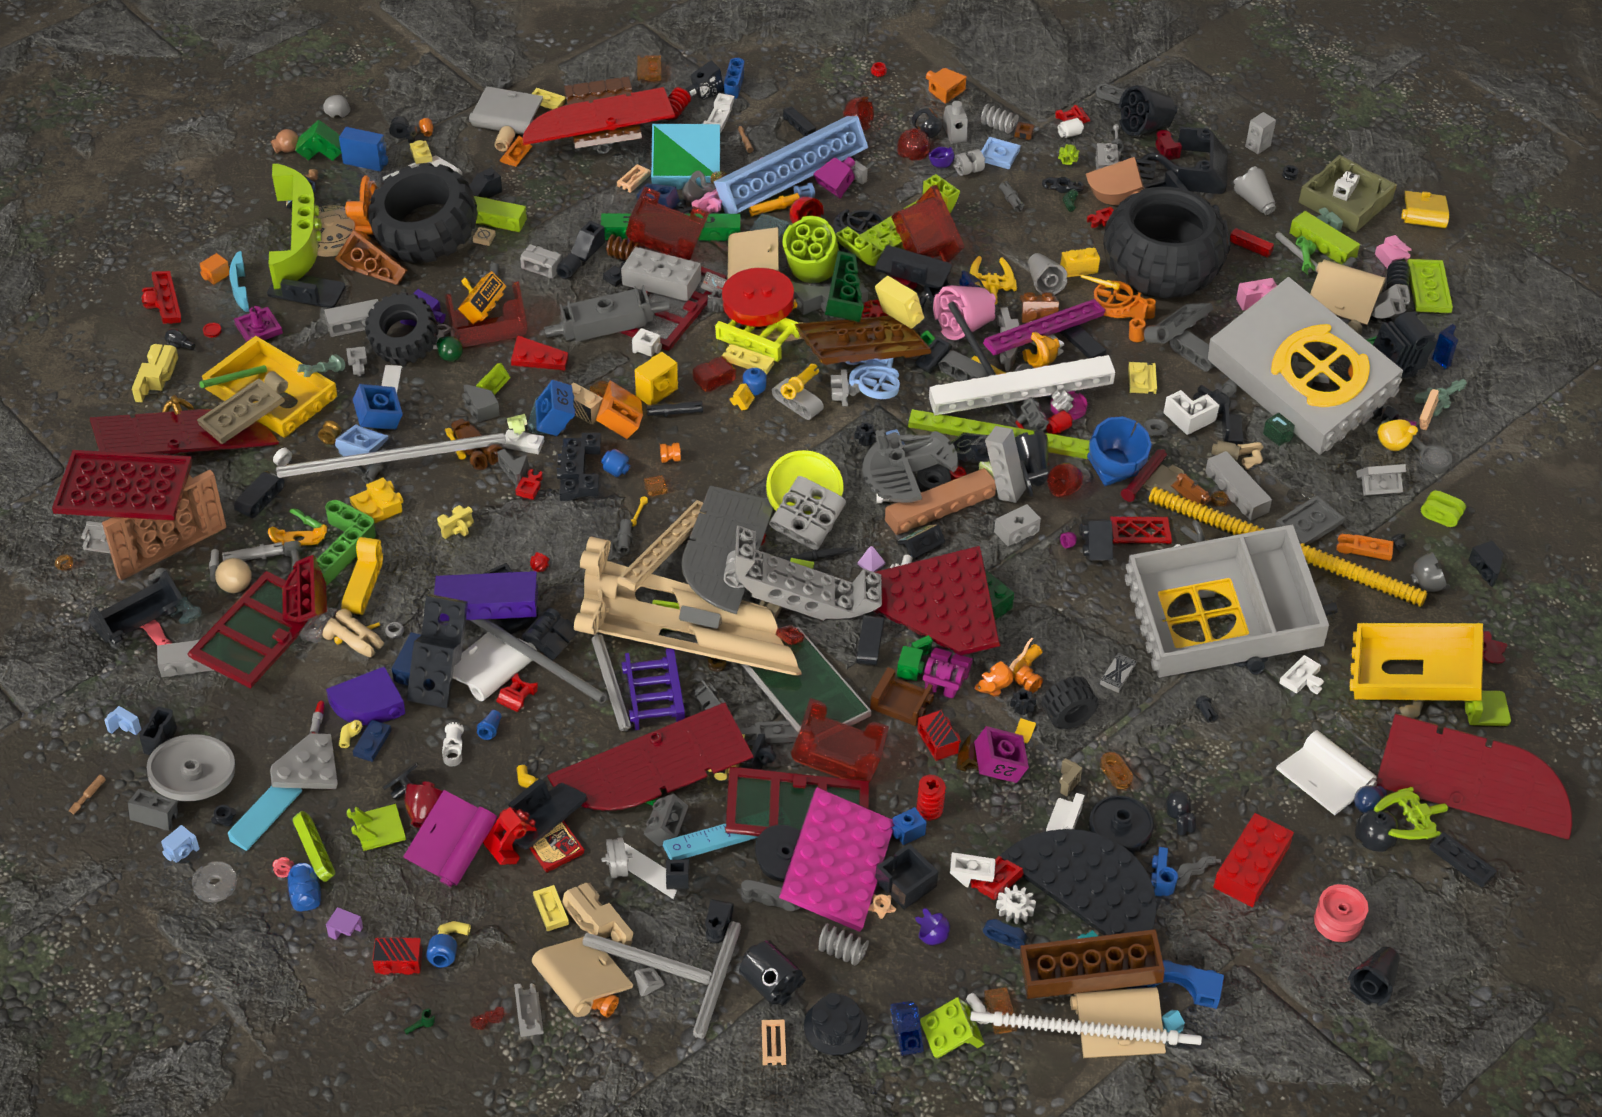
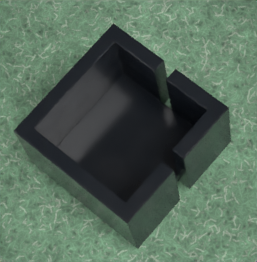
M909 843L894 854V858L890 856L876 866L875 878L877 879V884L888 894L891 892V897L905 910L937 887L939 872Z

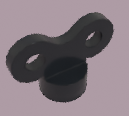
M1252 657L1248 661L1234 664L1239 667L1247 666L1252 674L1257 675L1264 670V662L1268 660V657Z

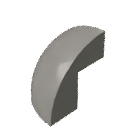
M1395 284L1381 293L1377 298L1371 316L1391 318L1405 312V307L1410 302L1408 286Z

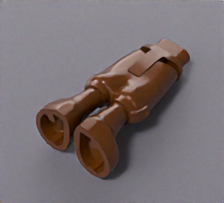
M463 418L451 424L457 439L483 436L475 426ZM492 444L487 447L463 451L471 456L470 464L475 469L483 470L487 468L488 462L491 465L498 462L497 452L502 450V447L499 444Z

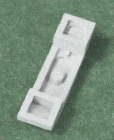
M719 93L714 101V109L710 117L703 124H720L721 133L729 118L734 96Z

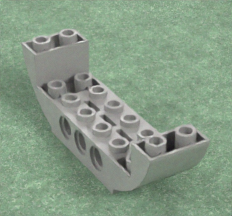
M737 525L735 570L740 582L752 593V597L823 621L825 619H844L861 616L882 605L880 574L863 569L852 583L756 550V531Z

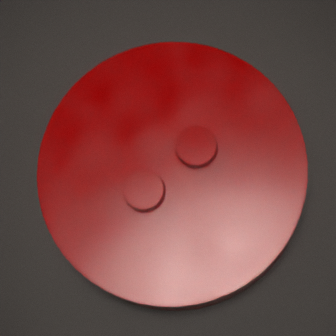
M769 268L745 269L732 275L725 282L722 288L723 309L729 318L742 325L753 327L772 325L786 318L794 307V287L790 279L777 270Z

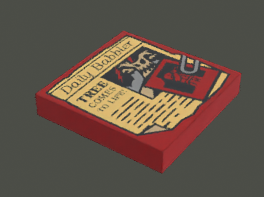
M564 821L529 848L546 873L584 854V848Z

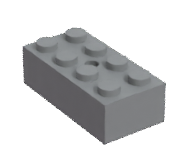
M635 247L621 268L622 285L633 288L636 286L637 289H642L644 285L645 290L648 292L688 301L701 281V263Z

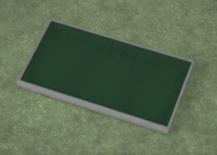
M799 627L779 635L782 643L792 650L798 668L802 672L801 675H791L741 664L808 746L871 716V710Z

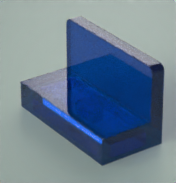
M1454 324L1439 333L1438 342L1432 360L1445 369L1451 366L1458 339L1453 336L1456 329Z

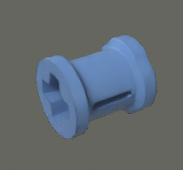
M812 183L801 187L794 186V194L798 193L800 198L807 196L815 197Z

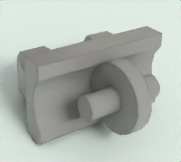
M841 370V375H831L832 401H842V406H848V394L855 396L860 392L859 384L851 386L847 381V370Z

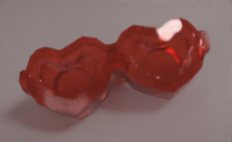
M496 1007L495 1010L486 1011L485 1015L481 1014L478 1017H472L470 1019L471 1027L483 1030L488 1022L499 1023L503 1018L504 1008Z

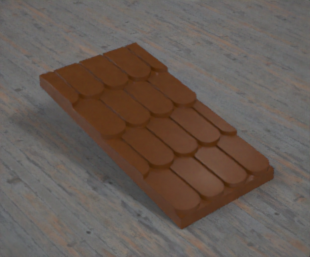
M629 76L564 86L567 105L585 101L593 103V100L623 94L631 96L632 93ZM639 124L619 127L615 130H603L573 136L575 148L642 138Z
M891 316L861 318L860 322L846 319L794 324L799 335L805 340L813 353L816 354L819 361L826 365L846 361L853 363L876 358L884 360L901 356L908 358L931 354L928 345L913 328H909Z

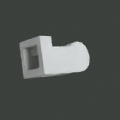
M1346 171L1343 177L1336 181L1333 196L1347 201L1356 188L1360 176ZM1339 191H1346V194H1341Z

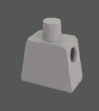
M954 101L952 105L945 107L942 124L951 144L967 142V116L962 103Z

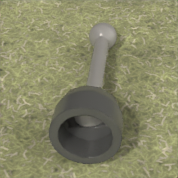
M1115 124L1113 126L1115 139L1111 144H1117L1118 151L1122 152L1124 150V143L1118 137L1120 127L1118 124Z

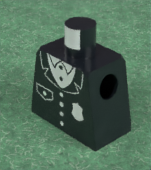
M712 60L691 74L692 85L685 88L690 96L696 94L701 100L723 93L724 85L720 68Z

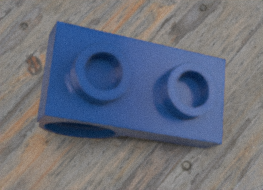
M1159 847L1158 855H1153L1152 868H1156V871L1151 875V882L1157 896L1173 894L1178 879L1177 872L1173 868L1166 867L1168 848Z

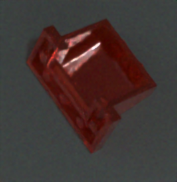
M934 185L916 202L917 204L895 212L891 218L903 242V247L907 251L931 258L941 256L943 261L950 262L965 246L938 186Z

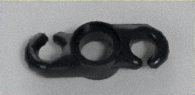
M1048 177L1042 181L1044 188L1048 189L1049 186L1046 183H1051L1050 188L1056 189L1060 193H1078L1084 189V184L1081 181L1078 182L1080 187L1074 186L1076 181H1071L1067 177Z

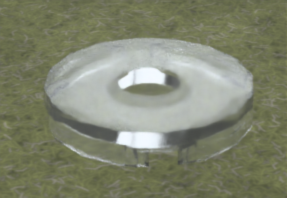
M210 862L205 867L201 866L192 878V887L195 895L206 902H218L232 895L237 886L235 871L229 864L224 862ZM212 879H220L217 884H209Z

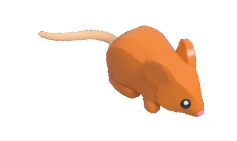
M1033 638L1027 642L1022 654L1011 663L1010 667L1000 661L990 668V673H983L982 677L984 679L978 682L975 689L985 694L999 696L1001 694L1000 689L1012 683L1014 667L1027 653Z

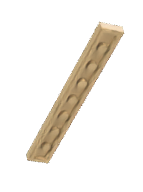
M696 500L618 577L617 583L635 591L691 535L698 514L702 513L700 509L703 502Z

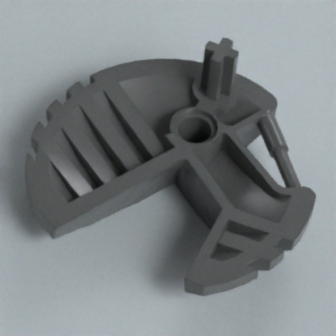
M884 429L881 431L876 430L875 437L877 442L869 449L864 458L863 476L867 486L870 487L873 493L878 494L879 497L889 499L892 502H914L922 500V495L913 472L938 463L954 472L958 468V456L953 443L951 444L946 436L937 431L932 432L931 435H899L897 432L886 435ZM923 440V441H919V442H915V443H911V444H907V445H903L902 442H901V441Z

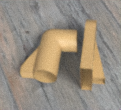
M1262 443L1237 445L1240 446L1239 455L1251 453L1253 455L1252 457L1242 458L1245 470H1249L1254 465L1263 462L1260 452L1263 449Z

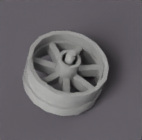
M623 837L613 840L606 839L607 854H605L606 857L601 859L602 862H606L609 865L611 879L619 876L627 877V862H629L628 858H633L632 853L628 854L625 851Z

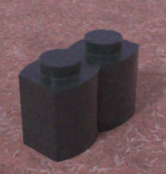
M159 706L151 713L149 723L142 728L139 736L144 754L151 755L159 745L170 740L176 733L177 724L173 710Z

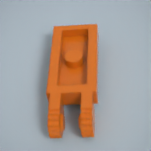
M1342 533L1338 536L1339 544L1337 545V550L1343 554L1352 553L1391 561L1393 541L1356 534Z

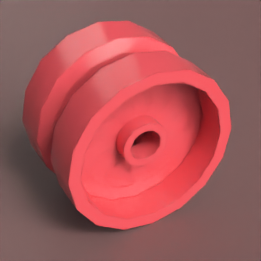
M1341 884L1329 886L1320 896L1314 914V924L1325 938L1332 941L1348 942L1354 940L1359 936L1368 913V902L1364 895L1356 888Z

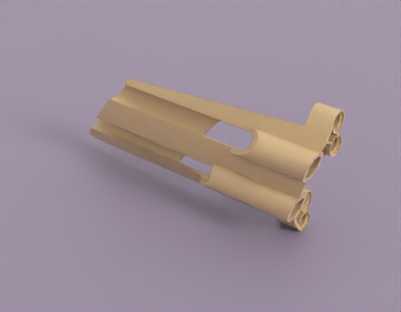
M589 537L586 551H583L580 560V568L586 569L584 599L580 613L575 618V631L593 635L599 632L786 674H802L792 650L782 643L774 616L767 607L742 600L737 614H733L703 600L692 590L689 584L651 574L638 588L645 587L673 593L677 598L680 610L681 606L684 605L719 613L722 618V624L717 629L681 621L679 619L680 610L638 601L635 597L636 590L634 591L618 584V577L628 567L607 561L611 546L609 540ZM662 628L694 634L697 643L661 636L659 633Z

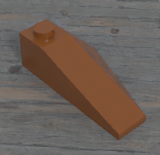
M357 230L352 231L335 260L349 270L399 285L408 271L376 241L364 232Z

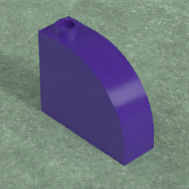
M385 667L326 689L328 702L333 711L340 718L348 722L359 720L362 725H369L371 720L383 723L405 714L403 699Z

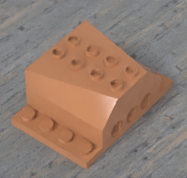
M211 470L194 478L188 475L175 521L112 517L102 522L116 574L121 581L226 528L215 476Z

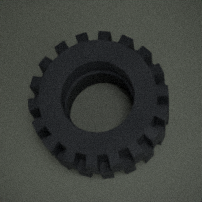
M1078 676L1068 677L1051 686L1041 701L1042 708L1051 723L1060 730H1067L1083 724L1092 717L1099 706V699L1087 680Z

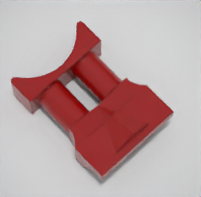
M1074 105L1071 110L1066 112L1062 110L1056 111V118L1062 121L1078 118L1083 124L1090 122L1082 107L1078 108L1077 105Z
M516 673L512 677V685L500 690L496 702L518 712L524 706V699L528 694L534 695L538 691V683L523 682L519 678L518 673Z

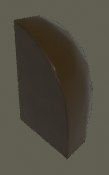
M972 733L962 744L957 758L956 769L964 772L967 769L975 768L979 771L974 743L977 737Z

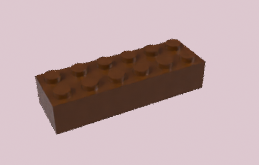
M1156 929L1020 946V961L1027 999L1163 983L1165 969Z

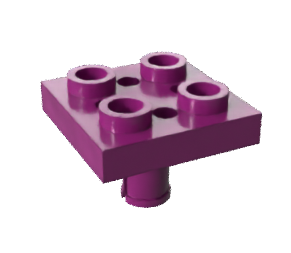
M254 306L255 311L251 307L249 314L234 319L236 327L246 342L254 336L266 340L283 334L281 326L268 307L261 309L258 306Z

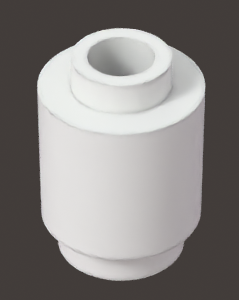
M1078 118L1063 121L1058 125L1060 137L1065 138L1079 135L1084 129L1082 121Z

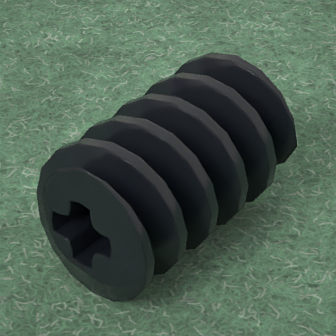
M1401 260L1394 261L1388 266L1386 290L1395 284L1407 285L1409 289L1410 266L1407 262Z

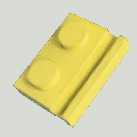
M1129 362V392L1146 394L1153 392V394H1156V364L1147 365V363Z

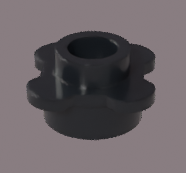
M220 805L215 808L214 817L211 818V822L213 824L219 823L224 826H230L233 816L236 815V810L228 805Z

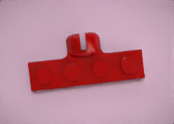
M170 271L152 272L154 287L142 289V292H144L142 295L143 307L146 309L157 307L163 324L181 323V314Z

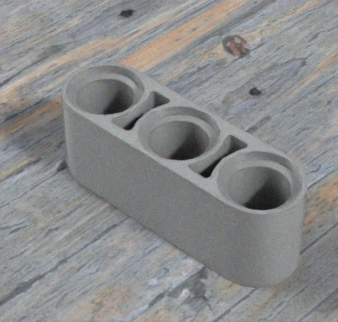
M789 378L784 379L772 388V394L776 400L806 420H810L824 408L822 401L806 389L797 393L793 399H786L781 393V387L788 383Z

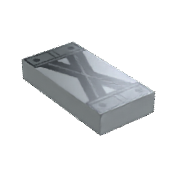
M1118 653L1102 677L1100 685L1119 693L1136 666V661Z

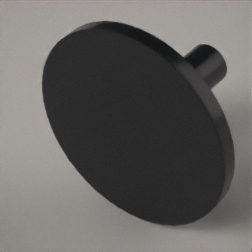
M1035 459L1028 461L1032 473L1027 474L1025 465L1020 460L1026 489L1029 496L1032 497L1033 491L1030 481L1048 476L1049 474L1047 468L1038 469Z
M418 762L400 772L382 787L385 790L399 781L402 785L390 793L395 800L405 793L407 784H412L406 775L419 765Z

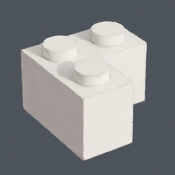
M1180 390L1166 397L1164 414L1185 434L1189 435L1215 422L1219 405L1208 394L1192 401Z

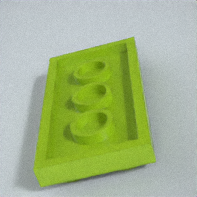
M1408 259L1407 263L1410 266L1409 279L1416 312L1451 313L1453 306L1443 260Z

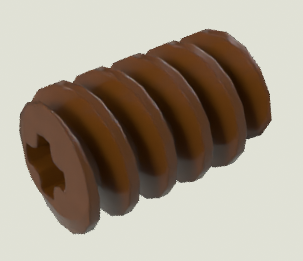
M612 234L607 242L606 252L610 257L614 256L616 259L626 261L635 247L640 248V243L637 242L634 246V241L631 240L628 243L626 238L622 241L620 236L615 240V235Z

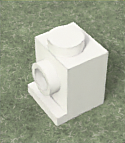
M642 328L632 339L633 353L640 352L652 357L654 353L658 354L662 347L660 335Z

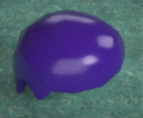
M952 147L933 149L929 153L931 164L936 168L949 167L954 161Z

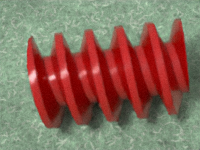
M676 87L669 94L668 99L675 117L667 118L666 120L677 119L691 102L690 94L683 88Z
M936 775L923 776L919 781L916 809L923 819L928 821L939 818L944 809L946 786L945 782Z

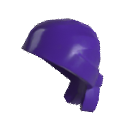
M923 908L924 917H915L916 922L921 925L919 939L933 946L943 943L948 938L950 932V924L947 918L941 913L932 915L928 908Z

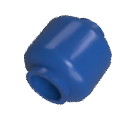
M749 368L743 374V384H747L753 395H758L766 389L767 375L760 368Z
M617 449L608 450L601 461L603 470L615 477H619L621 474L626 475L631 466L628 464L629 457Z
M448 934L432 936L427 948V960L432 965L440 968L451 965L456 956V940Z

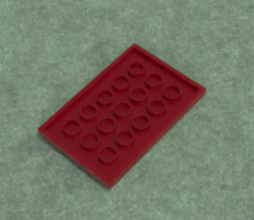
M72 450L52 506L53 514L175 521L192 466V457Z

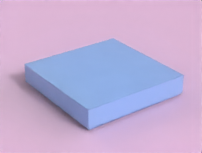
M989 137L981 152L983 157H985V163L1010 169L1020 151L1021 145Z

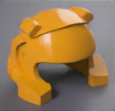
M1032 332L1031 339L1037 345V354H1032L1030 349H1025L1022 351L1024 360L1034 368L1049 366L1058 355L1059 340Z

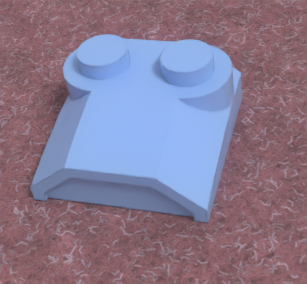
M355 424L336 439L335 446L343 456L376 452L388 440V435Z

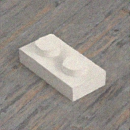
M508 429L505 434L506 443L502 444V447L539 454L544 443V436L525 432L514 434V430Z

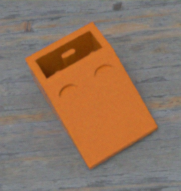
M610 380L596 421L628 439L639 428L643 416L641 399Z

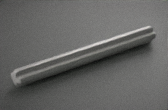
M595 634L592 637V643L620 731L627 732L631 728V723L603 636Z
M731 921L729 923L693 1029V1036L703 1039L706 1035L741 930L739 922Z
M586 933L583 938L582 944L584 946L705 985L709 984L712 976L710 971L591 933Z

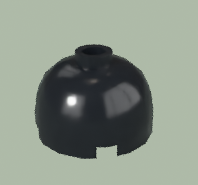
M1374 808L1369 809L1359 817L1355 827V836L1369 850L1377 852L1387 851V848L1395 846L1398 837L1391 836L1388 833L1391 829L1400 830L1399 823L1396 817L1388 810L1383 809L1380 812H1375Z

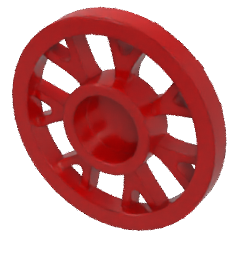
M878 299L863 303L864 308L861 318L889 316L882 311Z

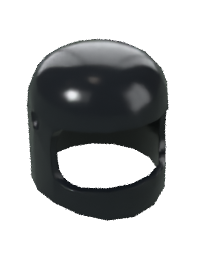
M930 108L921 109L912 117L913 126L926 138L937 136L942 129L940 118ZM922 113H926L929 119L922 126H916L917 118Z

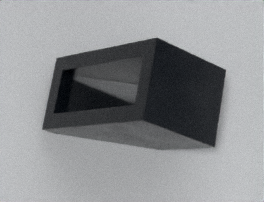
M492 167L478 173L469 185L473 195L488 199L502 192L501 176Z

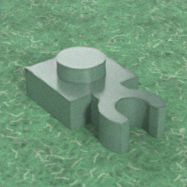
M1325 207L1319 209L1318 211L1321 215L1317 216V218L1341 232L1343 221L1333 212L1329 213Z

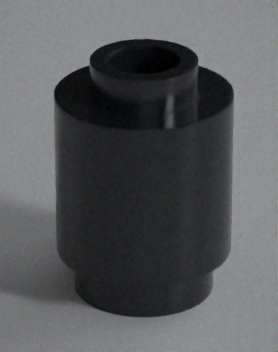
M567 254L557 265V274L563 279L570 278L581 266L579 257L575 254Z

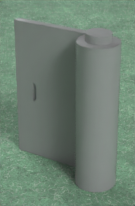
M486 86L473 113L471 112L469 115V122L474 127L500 131L504 126H510L514 129L515 134L523 135L525 129L533 121L543 96Z

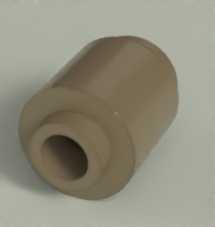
M1219 440L1217 444L1213 443L1212 455L1216 456L1227 451L1235 461L1238 460L1240 446H1236L1235 443Z

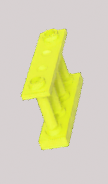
M787 318L766 326L759 336L751 333L755 327L747 326L742 330L736 327L738 323L734 320H731L729 324L718 321L715 325L716 339L774 358L776 362H779L782 358L781 345L790 334H793L798 339L800 337L794 325L798 324V322ZM775 328H777V331L782 332L775 342L766 339Z

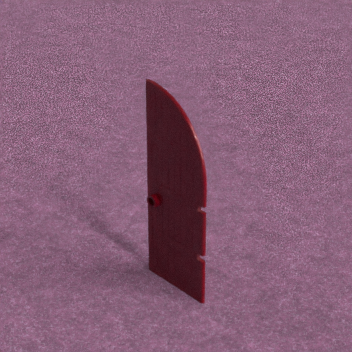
M212 409L179 411L180 414H175L174 411L135 414V418H131L130 415L90 417L98 449L103 452L178 454L182 452L279 444L275 435L258 421L221 444L204 430L197 421V419Z
M724 702L547 775L553 787L559 783H565L585 793L588 800L581 805L583 807L596 810H620L638 806L662 796L660 790L664 788L669 793L708 777L705 771L710 769L715 774L753 758V754Z
M1399 714L1394 715L1376 786H1381L1394 792L1413 787V793L1423 800L1438 804L1445 803L1452 808L1570 839L1572 811L1568 794L1557 774L1538 756L1520 747L1493 740L1491 747L1485 746L1487 738L1444 727L1443 733L1439 734L1436 733L1438 728L1436 724Z

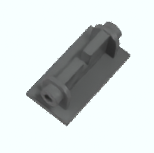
M703 680L704 686L695 690V697L703 707L709 704L705 708L706 710L725 702L722 697L720 699L716 697L718 691L712 684L707 685Z

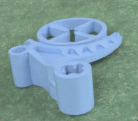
M876 358L853 363L846 361L845 363L849 365L864 363L852 370L849 384L851 386L859 384L860 391L872 398L888 399L896 396L899 392L900 382L897 379L899 377L898 371L892 368L894 358L884 360ZM870 378H880L879 384H877L876 380ZM885 380H887V381L891 382V383L894 384V385L887 384V383H884V382H885ZM864 384L869 385V386H873V387H874L873 390H872V389H869V388L866 387ZM882 386L881 389L886 390V391H885V392H880V391H879V387Z

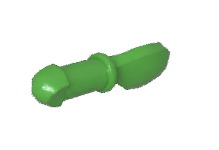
M293 508L289 511L298 516L305 525L313 528H320L323 525L310 516H305L299 509Z

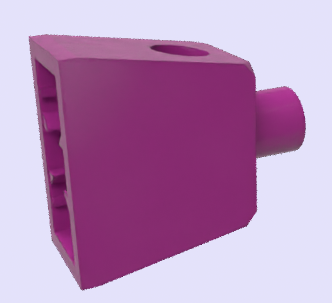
M847 157L844 162L833 158L814 173L815 179L819 185L840 199L855 179L851 168L856 163L851 157Z

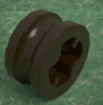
M708 657V667L711 671L720 672L725 669L726 660ZM718 660L721 661V664H720V663L713 664V661H714V662H717Z

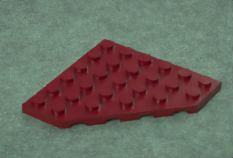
M980 546L875 572L881 575L882 605L873 610L874 612L885 615L889 620L899 625L907 626L909 630L921 636L929 635L933 642L952 649L954 653L960 656L1000 646Z

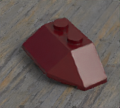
M311 555L296 561L293 571L289 574L282 588L283 618L300 623L327 613L326 582L316 557Z

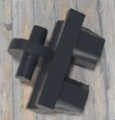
M758 734L756 740L748 739L747 745L753 754V758L739 763L741 768L761 770L763 765L775 761L776 754L773 751V747L766 743L765 734Z

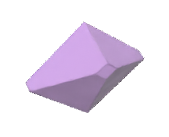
M870 546L857 565L863 569L876 572L885 565V562L875 548Z

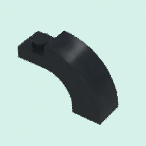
M667 855V890L689 889V857L681 860H670Z

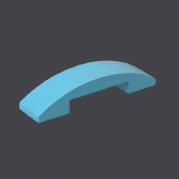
M239 251L234 256L230 265V282L237 304L245 312H249L246 287H239L238 277L245 276L242 251Z

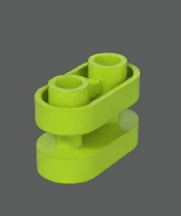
M1435 490L1427 497V501L1421 507V513L1432 521L1447 527H1454L1463 515L1466 505L1456 497Z

